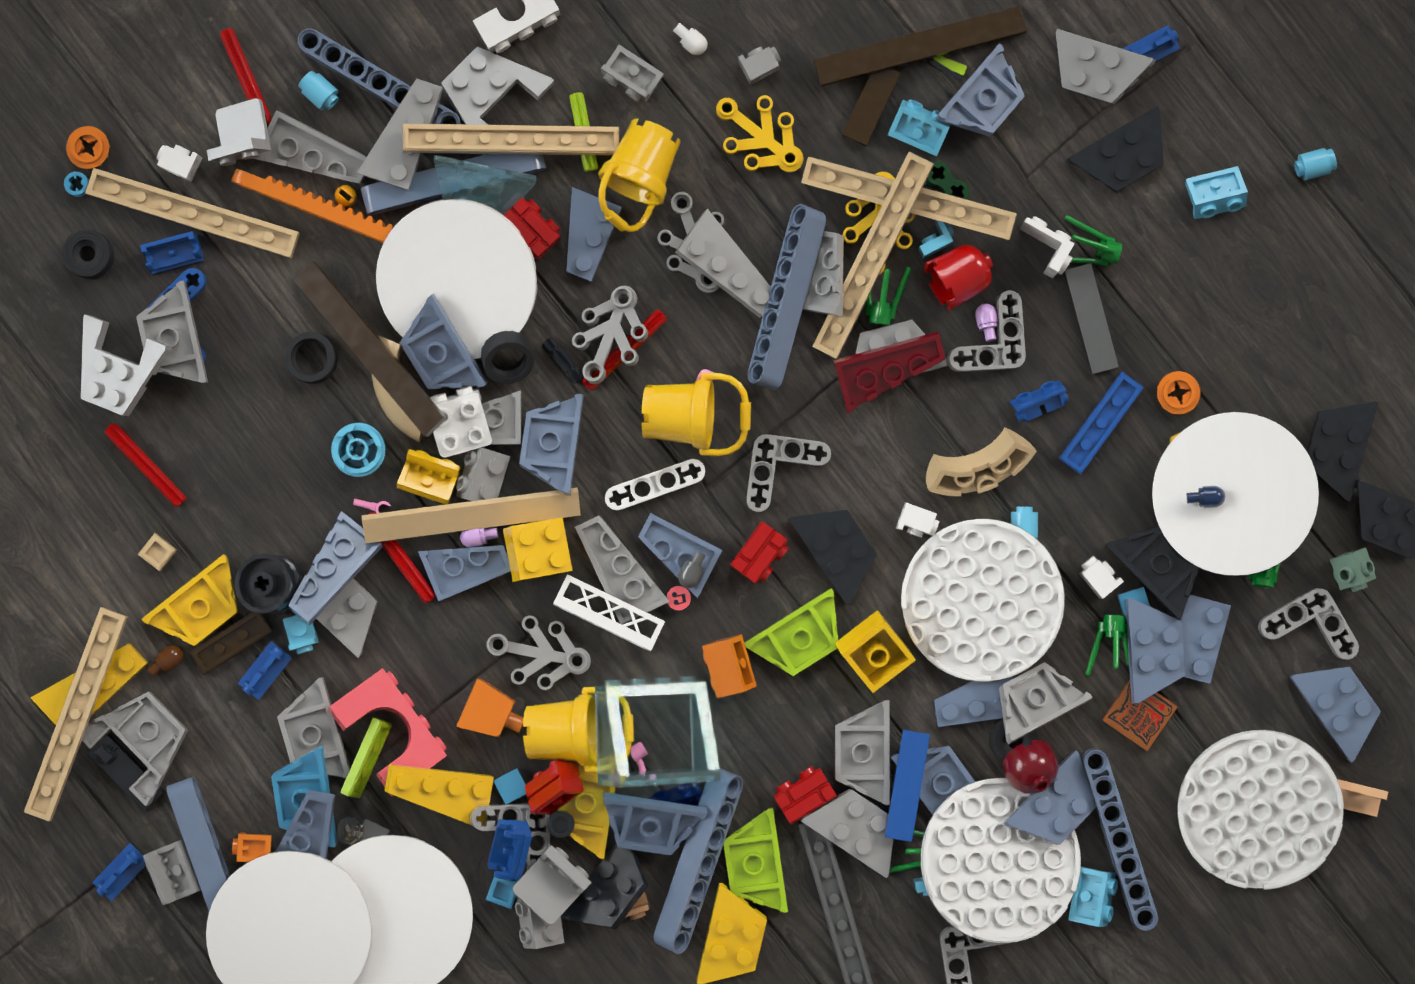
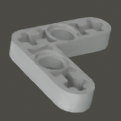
M1008 290L1002 292L996 298L998 345L963 346L952 349L948 353L946 360L951 370L955 372L1006 370L1020 367L1024 363L1026 353L1022 300L1018 293ZM1007 296L1015 303L1014 306L1010 307V315L1016 314V318L1009 317L1003 319V315L1008 314V307L1002 303V301L1007 299ZM1008 322L1015 324L1017 327V333L1014 337H1008L1004 333V326ZM1017 340L1018 345H1012L1013 354H1018V359L1014 360V364H1012L1011 359L1006 358V354L1011 352V345L1005 346V342ZM984 350L989 351L993 356V361L988 366L983 365L979 359L980 353ZM971 351H974L973 361L963 362L961 367L958 362H954V357L958 356V352H960L961 357L972 356Z
M768 434L759 436L753 445L746 498L748 507L755 512H762L769 507L776 461L822 466L830 460L831 450L829 446L821 441ZM764 439H768L769 444L773 445V450H768L767 459L772 458V464L765 461L755 462L756 456L762 458V449L758 448V443L762 444ZM788 443H796L799 446L800 453L797 457L790 458L785 454L784 449ZM804 444H809L808 450L815 451L817 446H821L822 451L826 452L827 456L822 457L821 461H816L814 455H807L808 460H802ZM758 466H766L769 469L770 476L767 480L759 481L755 478L754 471ZM752 483L760 486L769 485L768 491L762 490V498H766V503H762L760 508L755 507V503L751 502V497H755L757 494V488L752 489Z
M1315 588L1264 616L1258 624L1259 632L1263 637L1277 639L1314 619L1336 657L1349 660L1354 658L1359 651V645L1333 598L1324 589ZM1314 594L1324 596V600L1321 601L1322 607L1313 605L1308 608L1312 612L1311 614L1308 613L1307 607L1301 602L1305 600V604L1311 603L1315 600ZM1293 606L1299 607L1302 611L1301 619L1296 622L1291 621L1288 617V611ZM1281 613L1283 620L1289 626L1285 628V624H1280L1275 628V634L1266 632L1265 628L1268 627L1267 621L1270 620L1271 623L1281 620L1278 614ZM1330 616L1336 617L1339 622L1338 628L1333 632L1328 631L1325 627V620ZM1345 631L1346 634L1341 635V638L1345 643H1351L1352 646L1348 648L1350 653L1340 652L1339 649L1342 647L1340 640L1334 639L1333 641L1331 637Z
M529 803L481 805L475 807L470 813V823L474 828L481 831L496 830V826H494L495 820H486L484 825L481 826V822L476 821V816H480L481 811H484L486 815L494 816L495 809H498L496 815L497 822L498 819H502L503 813L506 810L512 809L516 812V820L527 821L529 827L535 828V821L530 819V814L533 813L530 811ZM543 814L542 818H538V827H543V832L531 831L532 837L540 835L543 838L544 844L537 851L529 847L524 873L536 862V859H530V854L542 855L550 847V832L547 828L549 815Z
M953 926L946 927L940 934L946 983L957 984L956 981L951 983L950 979H961L966 976L967 980H961V983L972 984L967 950L1009 943L975 942L971 936L966 935L969 941L968 945H964L965 941L961 939L955 941V946H951L949 942H945V938L949 937L950 932H953L955 936L964 935ZM953 959H961L964 962V969L958 974L952 973L949 970V963Z

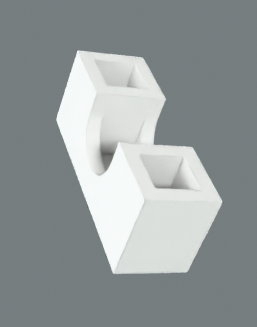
M522 0L525 5V13L516 21L505 20L497 8H494L476 18L473 22L489 52L493 53L496 51L498 54L507 50L511 46L510 43L516 39L525 40L534 34L533 30L541 25L545 28L554 24L560 15L555 1Z

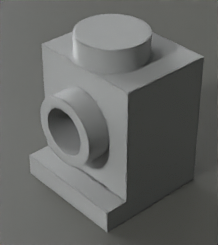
M758 47L747 54L748 58L745 59L743 55L738 57V63L750 85L779 71L778 62L781 61V58L775 47H767L764 50L762 47Z

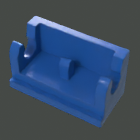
M193 231L140 245L141 251L147 260L146 267L152 274L204 261L198 235Z
M498 819L487 865L489 869L503 871H495L494 877L515 881L521 879L532 839L527 821Z

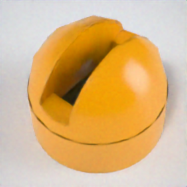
M342 185L335 191V200L344 207H351L357 200V193L351 186ZM343 190L352 198L348 201L339 193Z

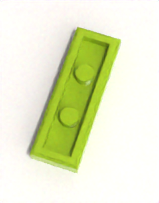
M372 719L340 793L355 798L362 796L390 732L392 723L382 719Z

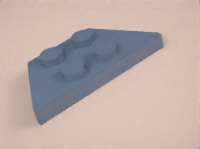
M1000 43L935 117L937 121L991 136L1025 97L1020 84L1016 82L1012 66H1008L1004 58V48Z
M435 294L430 295L412 322L411 327L400 341L405 353L427 389L485 386L488 382Z
M576 394L574 398L560 403L557 401L545 408H537L526 412L519 462L520 467L566 496H571L584 400L583 394Z
M1125 599L1131 703H1140L1185 676L1182 621L1134 599Z
M1340 667L1289 676L1348 762L1352 763L1355 761L1381 711L1350 667Z
M949 745L929 748L927 750L920 799L933 816L938 807L950 795L962 787L975 782ZM899 753L890 756L896 766Z
M1076 750L1072 751L1059 764L1057 777L1051 786L1043 792L1031 794L1003 822L1004 825L1024 831L1028 835L1040 837L1052 844L1061 845L1096 808L1079 753Z
M607 792L603 793L604 805H606L618 848L672 855L679 847L680 842L693 832L692 828L700 819L704 820L707 816L706 807Z

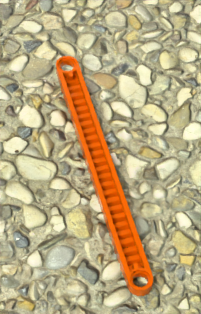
M236 169L231 182L381 243H384L388 234L394 228L392 224H388L385 227V223L382 220H378L375 223V219L372 216L365 218L362 212L356 214L352 208L346 210L342 204L336 206L332 200L326 202L322 196L316 198L312 192L306 194L300 187L296 190L290 183L286 186L280 179L276 182L270 175L263 179Z

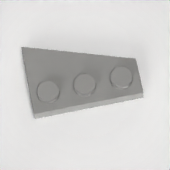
M823 231L802 310L843 317V235Z
M521 390L483 403L482 407L492 437L490 445H522Z

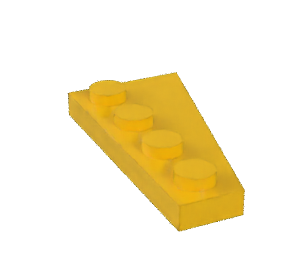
M127 644L115 651L91 716L148 664L131 644ZM76 673L31 697L55 725L58 722Z
M389 764L385 792L472 825L470 823L471 811L477 806L489 805L494 777L484 774ZM481 811V815L476 816V821L481 822V826H483L487 820V815L484 811Z

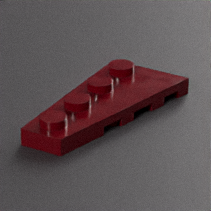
M937 331L833 360L847 413L855 410L860 404L878 397V394L889 388L893 389L902 384L901 382L913 375L916 376L945 360V354L940 334Z

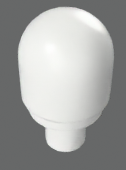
M679 23L673 30L682 38L680 43L691 54L701 55L706 51L707 40L696 29L691 28L688 30Z

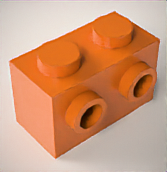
M742 634L716 640L702 646L703 658L711 676V686L717 698L742 693L757 686Z

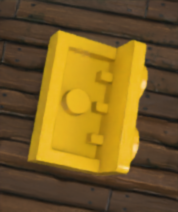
M409 449L405 465L397 482V488L448 504L458 480L460 466L455 465L451 460L438 459L424 451Z

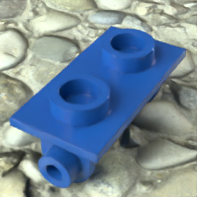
M1169 25L1122 49L1153 58L1156 62L1181 48L1177 42L1179 39L1175 30L1171 31Z
M1058 380L1056 382H1046L1041 385L1040 389L1033 392H1023L1017 395L1016 399L1009 402L1017 411L1015 412L1017 420L1019 422L1023 420L1028 422L1042 415L1039 406L1044 405L1048 413L1065 406V402L1069 401L1065 392L1067 391L1066 388Z
M271 641L238 684L243 687L242 690L250 696L252 694L260 700L293 657Z
M129 843L92 882L97 887L95 889L96 892L102 897L106 895L113 901L146 866L143 855Z

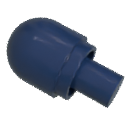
M1203 486L1198 488V492L1186 493L1187 504L1199 503V507L1204 508L1219 507L1225 501V492L1218 486Z

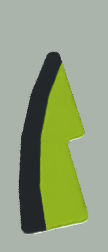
M943 55L927 59L932 65L958 80L963 79L967 68L966 65L947 59Z

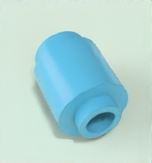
M310 71L302 78L298 85L302 89L301 93L320 110L325 108L330 110L339 100L337 97L339 90L320 73L316 74L314 71Z
M1321 148L1299 154L1298 161L1294 162L1298 177L1302 176L1306 181L1331 174L1332 170L1337 169V161L1332 149L1326 150Z
M1016 507V512H1011V524L1038 538V512H1033V507Z

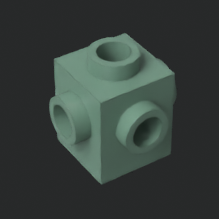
M1366 548L1344 553L1330 559L1334 570L1333 575L1340 590L1350 587L1352 592L1362 590L1368 587L1367 582L1376 579L1374 564L1370 560Z

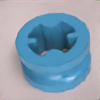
M71 172L64 180L65 190L75 197H83L86 195L85 192L89 178L81 172ZM79 178H82L81 184L83 188L81 190L76 188V191H73L74 185L72 181L74 179L79 181Z

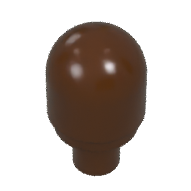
M170 645L157 654L155 657L156 662L147 669L153 677L162 670L165 672L171 671L182 662L183 651L178 646Z

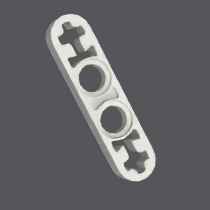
M696 459L672 465L611 487L606 492L605 502L613 510H622L700 482L705 476V467L702 462ZM690 464L701 468V471L698 472V478L693 479L689 475L683 477L686 483L680 484V477L675 470L676 468L681 467V473L688 471V465ZM669 472L675 476L676 482L673 487L665 488L661 485L660 478L664 473ZM642 481L647 482L650 486V493L645 497H639L635 493L636 484ZM630 485L631 494L635 501L629 502V497L621 500L622 504L620 506H617L615 502H610L609 498L613 497L612 492L626 493L627 491L624 487Z

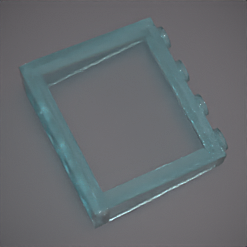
M695 676L679 677V682H671V677L654 678L655 683L646 684V679H630V684L621 685V680H604L605 686H595L598 785L621 788L720 781V766L706 682L696 681ZM690 693L692 768L629 772L617 697Z

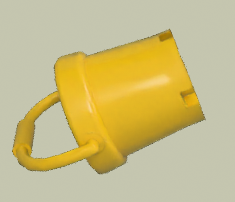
M639 119L631 121L613 156L603 164L599 171L601 184L598 200L600 208L605 214L604 218L620 231H638L650 218L655 205L663 204L667 192L666 182L676 152L680 146L679 138H677L675 143L671 140L673 133L670 130L645 120L643 126L636 125ZM607 186L625 197L648 204L644 215L638 223L629 226L614 211L608 209L605 200Z
M701 373L700 379H697L692 384L646 385L642 401V414H644V422L647 423L642 422L643 438L692 444L694 448L699 449L700 455L706 456L730 455L740 449L746 441L748 430L751 427V402H749L747 391L741 382L734 377L721 373ZM712 380H722L731 383L737 388L742 402H740V438L734 445L725 449H709L714 424V385Z
M602 686L584 687L582 694H579L574 700L526 706L524 711L523 727H527V736H523L525 752L529 759L577 761L581 766H584L585 773H604L617 769L626 761L630 754L631 744L634 742L633 714H631L629 703L624 696L613 688ZM595 693L612 695L618 699L624 711V715H622L624 751L618 760L604 766H593L597 763L600 748L599 713L596 700L592 695Z

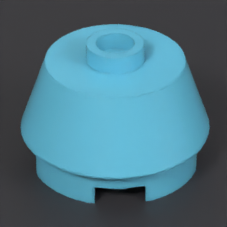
M352 423L343 427L335 435L331 446V454L334 463L342 472L354 477H363L376 471L382 464L385 456V443L381 434L374 427L365 423Z

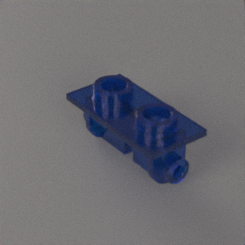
M694 779L692 781H683L677 787L667 791L660 790L647 799L698 806L703 792L698 779Z

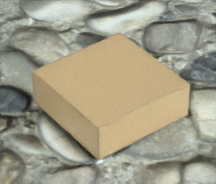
M154 533L138 555L158 571H161L177 549Z

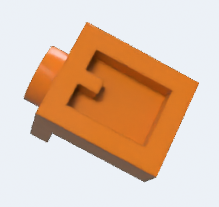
M240 832L238 839L233 838L232 855H237V862H249L271 853L272 835Z

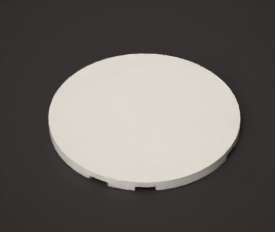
M465 199L439 200L415 209L402 218L388 234L377 261V292L383 311L394 329L404 337L426 303L427 298L435 294L473 359L481 358V348L485 341L493 334L501 331H515L519 333L528 321L535 304L537 276L536 265L530 247H528L520 231L510 220L493 208L475 201Z
M1231 412L1201 419L1175 437L1158 463L1153 481L1152 496L1159 527L1170 545L1182 557L1204 570L1222 575L1239 576L1258 573L1281 563L1302 544L1316 516L1319 490L1313 463L1305 448L1293 434L1278 423L1265 417L1249 413ZM1203 486H1218L1225 492V501L1219 507H1199V503L1187 504L1186 493L1198 492V488Z
M973 519L955 523L942 529L920 547L905 574L901 606L906 628L912 641L932 664L958 678L989 682L1009 678L1023 672L1046 653L1055 640L1062 623L1065 594L1062 578L1055 561L1047 549L1035 537L1007 522L992 519Z
M1252 730L1233 734L1219 740L1207 748L1194 761L1186 773L1180 788L1178 820L1182 837L1188 850L1206 871L1237 887L1246 889L1247 887L1263 888L1266 890L1293 884L1310 875L1326 860L1341 833L1344 803L1340 785L1333 770L1314 748L1302 740L1285 733Z
M1006 778L977 781L962 787L950 795L938 807L929 821L921 848V870L924 885L938 912L947 922L962 933L975 939L993 943H1011L1026 940L1040 934V932L1054 924L1068 908L1067 906L1073 893L1077 889L1081 869L1080 847L1075 830L1061 845H1055L1040 837H1034L1026 834L1024 831L1004 825L1003 822L1031 795L1022 793L1012 787Z
M380 835L361 840L349 846L331 861L343 869L357 884L365 899L371 918L372 933L369 954L354 984H437L455 968L464 954L470 939L473 907L465 879L448 856L434 846L414 837Z
M297 851L268 853L247 862L236 870L218 891L207 920L206 941L208 954L212 966L223 984H354L369 954L372 933L371 918L365 899L357 884L343 869L333 862L312 853Z

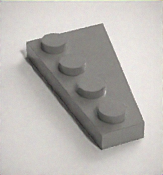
M416 78L358 170V174L410 191L422 153H403L402 125L432 124L443 87Z
M276 110L267 128L271 151L260 153L257 158L253 159L362 184L365 176L357 172L367 156Z
M708 209L704 210L675 253L759 318L762 317L766 303L769 300L771 286Z
M600 515L575 527L605 593L646 613L670 602ZM610 602L611 605H612V607L618 606V605H616V604ZM621 608L614 611L620 624L632 620L629 610Z

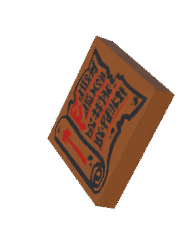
M1129 679L1102 718V721L1145 751H1148L1177 709V706L1159 693L1151 695L1140 703H1131Z

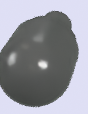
M696 551L692 560H687L683 564L678 574V580L683 587L692 588L698 584L704 569L701 567L706 556L703 553Z

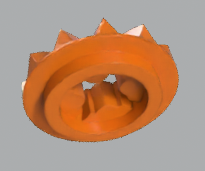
M92 126L80 127L67 140V155L71 162L79 168L91 170L92 168L102 166L105 159L109 157L110 144L107 136L98 128ZM82 139L90 144L96 143L92 148L95 156L87 152L82 153L85 149Z
M1182 371L1172 372L1164 376L1157 387V399L1162 408L1171 414H1185L1194 409L1198 404L1200 387L1196 379L1190 374ZM1176 385L1181 390L1189 389V392L1181 396V405L1177 397H1168V394L1175 390L1174 386Z

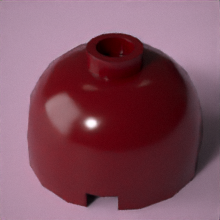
M1032 740L1031 743L1033 745L1026 747L1020 744L1011 750L1003 760L1002 765L1005 768L1003 773L1012 787L1022 793L1034 794L1043 792L1051 786L1057 777L1059 765L1054 751L1045 741Z

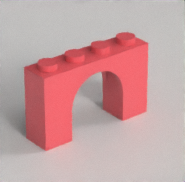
M383 668L327 709L343 731L373 711L385 710L399 716L408 730V744L404 753L390 764L431 768L447 756L444 752L447 748L438 736L435 738L428 730L431 728L428 721L423 715L418 716L412 709L415 705L406 693L401 694L396 687L399 684L397 679L390 671L386 673ZM389 765L376 774L384 787L386 786Z

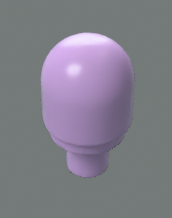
M982 304L975 312L977 327L979 331H984L986 342L996 340L994 329L998 328L997 312L992 305Z
M497 527L465 530L460 534L462 544L469 548L483 546L487 544V540L498 538Z

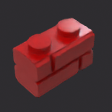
M521 198L504 216L517 227L526 244L530 247L533 256L540 260L561 240L558 234L561 229L552 219L549 218L545 221L539 213L542 209L532 199L527 202L524 198Z
M762 521L730 565L755 584L759 580L764 583L773 571L769 567L775 558L780 561L789 549L785 545L788 540Z
M562 759L554 760L549 763L547 770L533 775L534 779L525 785L526 795L530 798L528 803L531 813L551 815L584 791L582 781L579 778L578 765L575 762H565Z
M810 766L799 773V780L792 784L790 780H787L775 788L777 793L773 796L790 824L837 797L820 767L814 769L813 766Z

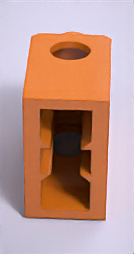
M478 678L457 723V727L500 737L505 727L520 733L524 717L512 713L515 700L485 680Z

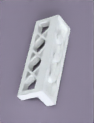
M568 574L553 603L554 606L651 652L665 621ZM570 582L581 588L584 598L572 601L563 597ZM585 590L594 594L586 596ZM600 596L605 599L608 610L599 613L591 610L588 600ZM585 601L587 608L578 603ZM609 601L618 606L611 608ZM625 608L629 610L633 621L621 625L615 621L612 611ZM610 613L612 620L603 615ZM633 613H635V614H637V615H639V616H641V617H643V618H640V619L635 620V617H634V614H633ZM649 620L658 624L651 639L640 634L637 623ZM634 624L636 631L628 628L627 626Z

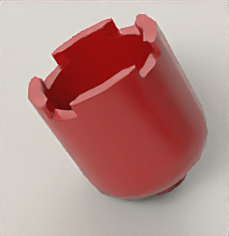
M965 244L924 264V271L931 274L933 281L929 285L941 305L947 303V309L950 311L989 287L993 263L987 253L983 254L975 246Z

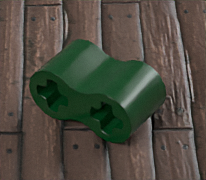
M932 162L934 163L933 168L925 182L927 186L948 195L952 194V190L960 189L962 191L960 197L967 199L969 197V187L967 184L955 179L944 162ZM933 171H942L941 179H932Z

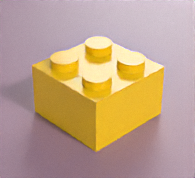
M563 517L515 525L503 529L513 582L572 571Z
M878 610L835 642L842 656L872 693L916 661L910 650Z

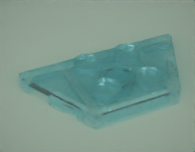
M434 155V164L444 200L465 199L475 201L493 208L502 215L523 198L537 181L536 175Z

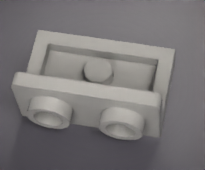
M621 45L617 46L606 65L603 64L601 67V73L604 74L603 79L614 87L618 84L627 89L625 93L637 102L640 99L647 102L664 76V73Z
M482 447L468 451L464 458L465 467L463 474L457 481L456 497L470 501L498 498L510 456Z
M183 839L143 855L147 870L151 875L162 905H167L201 890Z
M516 896L515 910L519 916L521 927L519 937L524 948L539 949L564 943L561 916L554 924L548 925Z

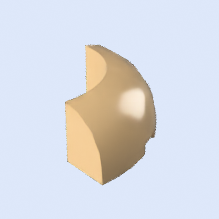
M379 336L400 362L403 351L402 346ZM372 374L376 397L386 416L400 431L420 442L423 434Z
M1004 428L991 444L973 454L961 457H944L933 454L926 473L927 488L930 492L946 496H961V493L977 491L979 494L998 487V483L1011 474L1015 476L1020 472L1037 451L1022 436L1010 429Z

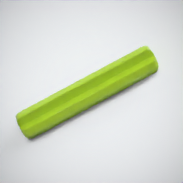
M583 93L571 94L569 98L575 126H590ZM581 155L585 172L598 169L596 155Z

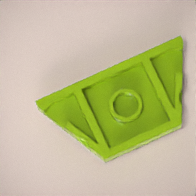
M830 588L746 641L745 647L792 676L806 669L837 649L835 642L838 641L834 591Z
M772 807L726 837L724 851L730 891L738 897L740 896L743 899L785 913L788 912Z

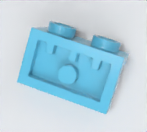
M903 100L888 135L937 156L950 128V124L935 119L940 111L934 110L931 112L924 109L923 105L915 100Z
M1238 166L1186 179L1185 185L1193 204L1194 219L1210 218L1215 214L1227 211L1235 212L1246 207L1248 191Z
M1081 867L1077 889L1072 896L1068 920L1097 927L1107 926L1113 917L1112 896L1116 894L1118 888V880L1115 879L1116 873Z

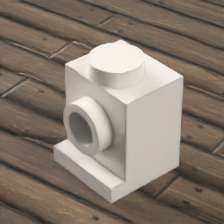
M163 145L157 154V160H159L157 165L163 170L192 182L202 157L195 152H192L191 156H189L190 151L178 145H175L174 149Z
M905 503L896 529L901 531L905 526L908 527L907 533L921 538L923 533L934 536L939 521L935 520L937 513Z
M1094 556L1081 565L1084 570L1079 575L1099 599L1105 598L1124 582L1121 577L1114 579L1112 575L1115 572L1106 561L1101 563Z

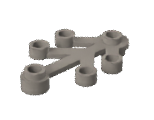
M678 192L671 199V207L675 213L680 214L688 235L695 224L690 212L693 205L692 198L686 192ZM681 199L687 202V206L683 209L677 207V202ZM712 212L713 216L721 218L720 225L723 226V215L720 212ZM662 230L657 236L658 243L664 247L671 246L678 249L683 242L682 239L673 236L669 230ZM662 234L670 235L671 239L668 243L660 240ZM678 255L668 257L666 261L667 268L672 272L679 271L694 278L697 287L701 291L712 293L719 289V286L714 282L706 284L703 280L705 275L692 265L682 262ZM671 259L679 260L680 264L677 268H672L669 265Z
M629 286L616 288L612 292L610 300L594 308H587L582 312V320L589 326L596 325L600 316L612 312L610 320L584 333H576L572 338V344L576 349L585 350L589 347L591 341L603 336L595 359L587 362L583 367V376L591 384H599L605 379L606 370L604 365L614 339L620 348L621 359L625 365L634 366L639 360L638 354L631 348L621 326L624 314L632 327L631 335L636 341L641 342L648 337V330L641 324L634 309L637 304V294ZM624 296L629 297V300H628L627 303H625V304H621V303H620V300H621L622 297H624ZM594 313L595 316L592 320H586L588 314ZM638 329L644 330L641 336L635 335ZM579 338H585V342L582 345H577ZM633 353L634 358L631 361H626V356ZM599 370V376L592 378V372Z
M532 615L526 616L522 620V627L531 634L538 647L510 642L502 634H494L487 641V649L493 655L498 656L509 652L537 658L523 668L513 670L511 680L517 685L525 683L527 677L552 661L563 664L550 674L539 676L537 684L542 690L550 689L554 682L569 672L573 674L586 672L591 664L589 653L583 648L574 647L565 633L564 624L560 621L550 623L548 631L551 636L558 639L565 653L554 651L538 627V619ZM528 618L535 621V626L532 629L527 628L525 625ZM554 624L561 626L562 630L559 634L552 632L551 628ZM496 639H500L503 642V647L500 650L495 649L493 646ZM574 656L582 658L583 662L580 666L573 664L572 659ZM517 671H521L524 674V679L521 682L516 681L514 678V674ZM542 677L550 679L551 683L548 687L541 685Z

